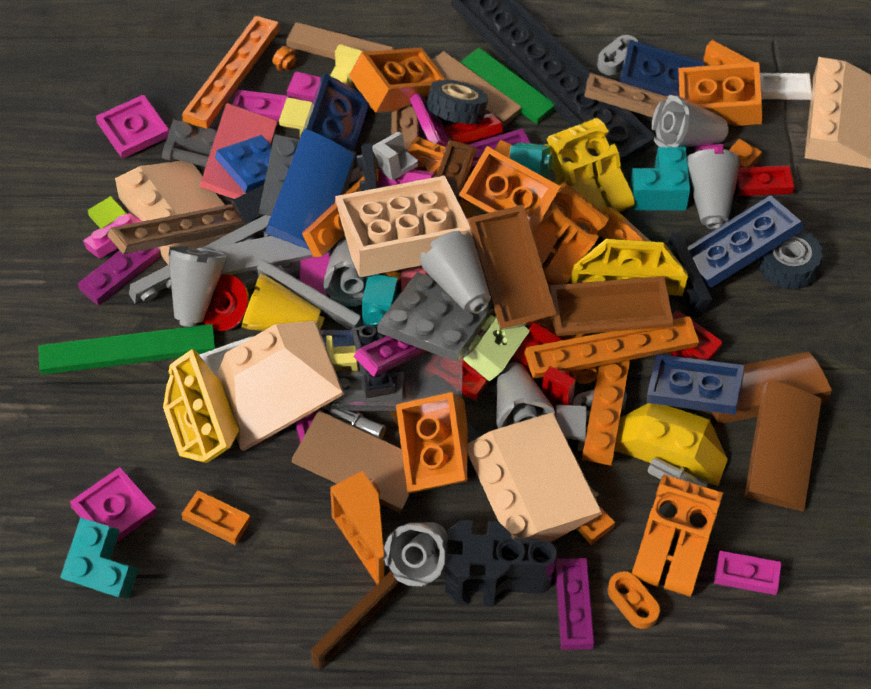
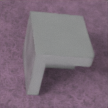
M396 132L372 146L376 168L392 181L418 166V160L405 151L403 134L400 132Z
M556 405L555 416L565 438L577 440V451H583L586 438V406Z

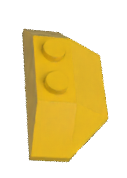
M605 239L573 266L570 284L664 276L668 295L683 296L688 273L663 242Z
M191 349L170 364L169 374L171 375L166 386L163 409L179 456L208 463L231 447L239 429L221 381L199 354Z
M648 403L621 417L619 420L614 451L649 463L654 458H659L679 469L684 467L685 472L710 484L719 486L728 459L709 419L670 406Z

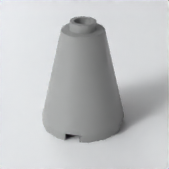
M669 95L666 101H660L653 114L652 130L656 131L657 138H654V141L659 147L689 148L719 144L728 135L727 121L723 117L680 96Z
M715 149L697 151L688 156L687 167L690 186L701 223L709 229H717L729 221L740 169V157L729 150H724V154H715Z
M460 230L443 234L430 243L432 249L427 254L423 251L420 256V263L423 269L465 312L477 314L484 311L488 306L491 296L471 234L466 231V235H462Z
M344 235L332 248L323 280L324 291L330 295L332 300L343 306L361 305L368 276L359 277Z
M172 246L169 248L168 257L174 318L180 320V325L196 326L197 323L204 320L226 263V256L221 252L205 248L193 250L188 249V246Z
M518 362L508 363L503 371L497 375L498 429L548 413L555 415L554 407L523 364Z
M433 522L408 523L398 527L388 537L384 547L386 566H389L394 574L393 576L398 581L408 586H423L432 582L442 573L446 564L447 532L440 524Z

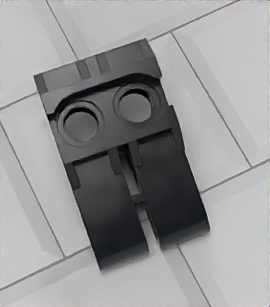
M460 520L448 530L445 593L456 604L467 605L468 591H482L483 606H495L507 596V592L544 593L552 585L557 554L556 548L545 540L511 538V533L500 522L488 521L487 535L472 534V520Z

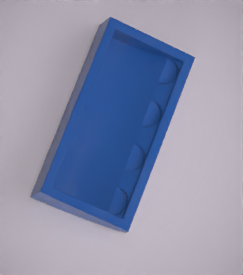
M304 129L267 224L265 234L309 249L302 232L336 202L335 196H340L355 155L332 140Z

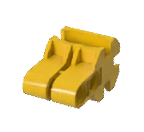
M595 118L549 136L547 138L548 144L545 145L551 146L550 154L553 155L552 169L556 175L555 184L567 183L603 212L607 207H614L618 212L634 207L633 194L620 169L619 152L615 144L609 146L605 137L608 133L605 123ZM589 152H597L598 156H593ZM564 158L572 160L573 163H571L570 161L565 162Z

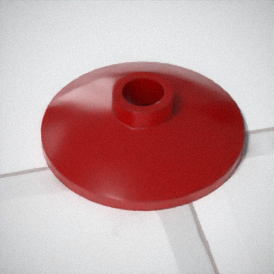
M222 274L220 276L203 320L206 325L212 324L213 330H231L244 319L249 304V294L245 284L239 278L229 274Z

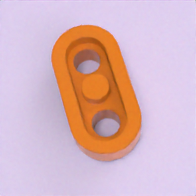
M618 572L614 574L608 586V595L634 627L648 629L654 626L660 612L656 600L632 573ZM624 588L629 593L622 594L618 590ZM645 612L648 616L642 618L637 613Z

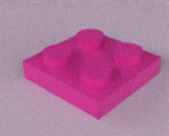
M144 95L96 116L97 124L122 159L166 139L169 134V129Z
M120 467L70 501L72 509L80 518L120 529L116 542L157 514L156 507Z

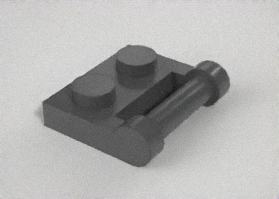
M173 119L167 141L164 145L162 159L170 161L172 158L206 167L217 130L206 129Z

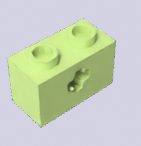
M490 314L481 328L483 329L480 335L477 334L468 347V353L463 358L466 363L489 381L503 371L530 331L525 326L500 330L496 315L493 316L492 314Z

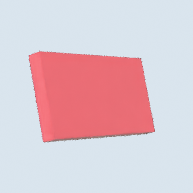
M226 103L199 187L233 199L245 194L215 158L216 150L259 135H263L271 144L277 121Z

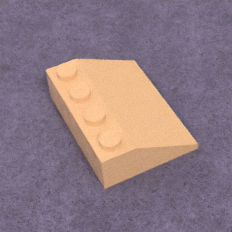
M818 58L812 83L804 158L871 168L870 74L846 61Z
M184 161L139 166L115 178L120 201L129 213L141 221L225 205L215 192L199 187L203 176L194 164ZM229 233L158 248L161 251V256L169 265L168 253L170 247L188 246V249L197 250Z
M445 176L335 196L350 255L359 277L420 266V256L423 251L427 254L432 249L430 243L443 234L460 230L462 235H466V231L471 234L468 221Z
M553 413L492 430L468 443L467 453L498 521L511 533V538L552 542L603 514Z

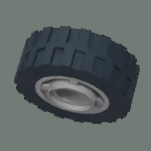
M802 230L759 257L758 265L760 266V272L764 274V278L767 281H771L772 284L785 289L806 287L809 283H813L816 276L818 277L823 259V248L812 234Z

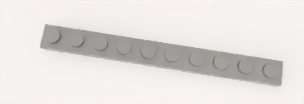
M358 168L352 171L349 189L364 176V172H359ZM264 215L202 248L214 250V247L268 237L270 235L265 234L271 216ZM169 265L130 284L129 295L134 303L141 300L143 302L150 301L158 295L159 291L166 287L172 289Z

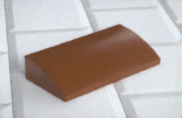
M524 205L468 218L467 221L477 248L500 330L552 320L557 314Z
M664 276L550 285L549 287L557 314L552 319L556 336L673 326Z
M810 352L744 364V376L736 415L712 412L716 425L758 417L762 387L767 380L780 382L807 391L821 398V404L828 402L832 390L821 367Z
M772 380L766 381L762 387L744 498L799 511L805 510L821 398L787 384Z

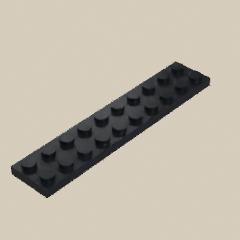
M451 0V6L535 90L548 98L554 104V109L572 127L595 118L605 123L608 129L605 137L609 146L615 144L619 152L620 165L655 144L654 138L656 136L629 110L584 96L590 72L516 0Z

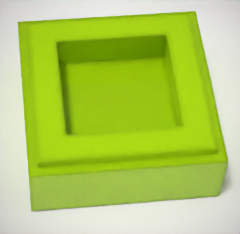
M111 196L88 209L90 218L100 229L113 223L119 216L126 215V212Z

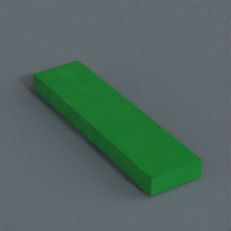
M480 48L461 61L462 65L521 106V113L538 125L555 111L554 104L548 98Z

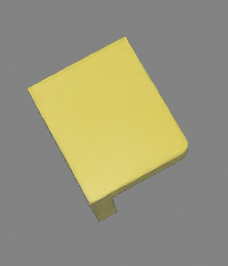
M339 44L335 51L336 66L331 76L354 88L355 84L349 77V74L363 51Z
M287 98L279 124L300 129L301 136L312 102Z
M326 336V349L335 371H359L358 361L353 357L356 353L355 347H334L332 336Z

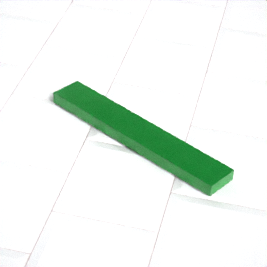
M212 324L38 345L40 373L45 375L175 359L182 357L191 349L200 355L215 349Z

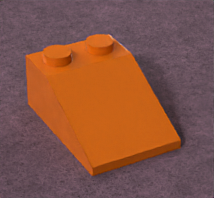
M422 47L361 52L349 74V77L376 113L401 109L411 104L410 98L416 93L425 98L429 96L431 84L434 81L445 79Z
M759 62L679 68L680 97L723 117L729 125L762 124Z
M487 146L459 196L465 202L485 213L524 205L532 235L534 236L559 193L561 186Z
M449 392L396 404L407 492L413 493L467 481L468 425L464 400L455 393Z
M362 470L330 487L332 518L376 584H378L384 578V551L380 517L381 506L379 503L381 492L375 480H369Z

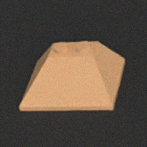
M314 321L283 323L271 326L226 352L216 375L223 385L239 432L236 438L242 451L249 449L344 395L317 323Z

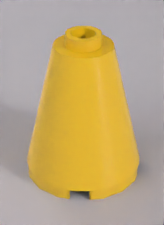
M260 273L255 285L256 289L251 296L242 322V328L264 331L275 324L314 321L317 323L320 331L325 317L320 316L321 310L269 276Z

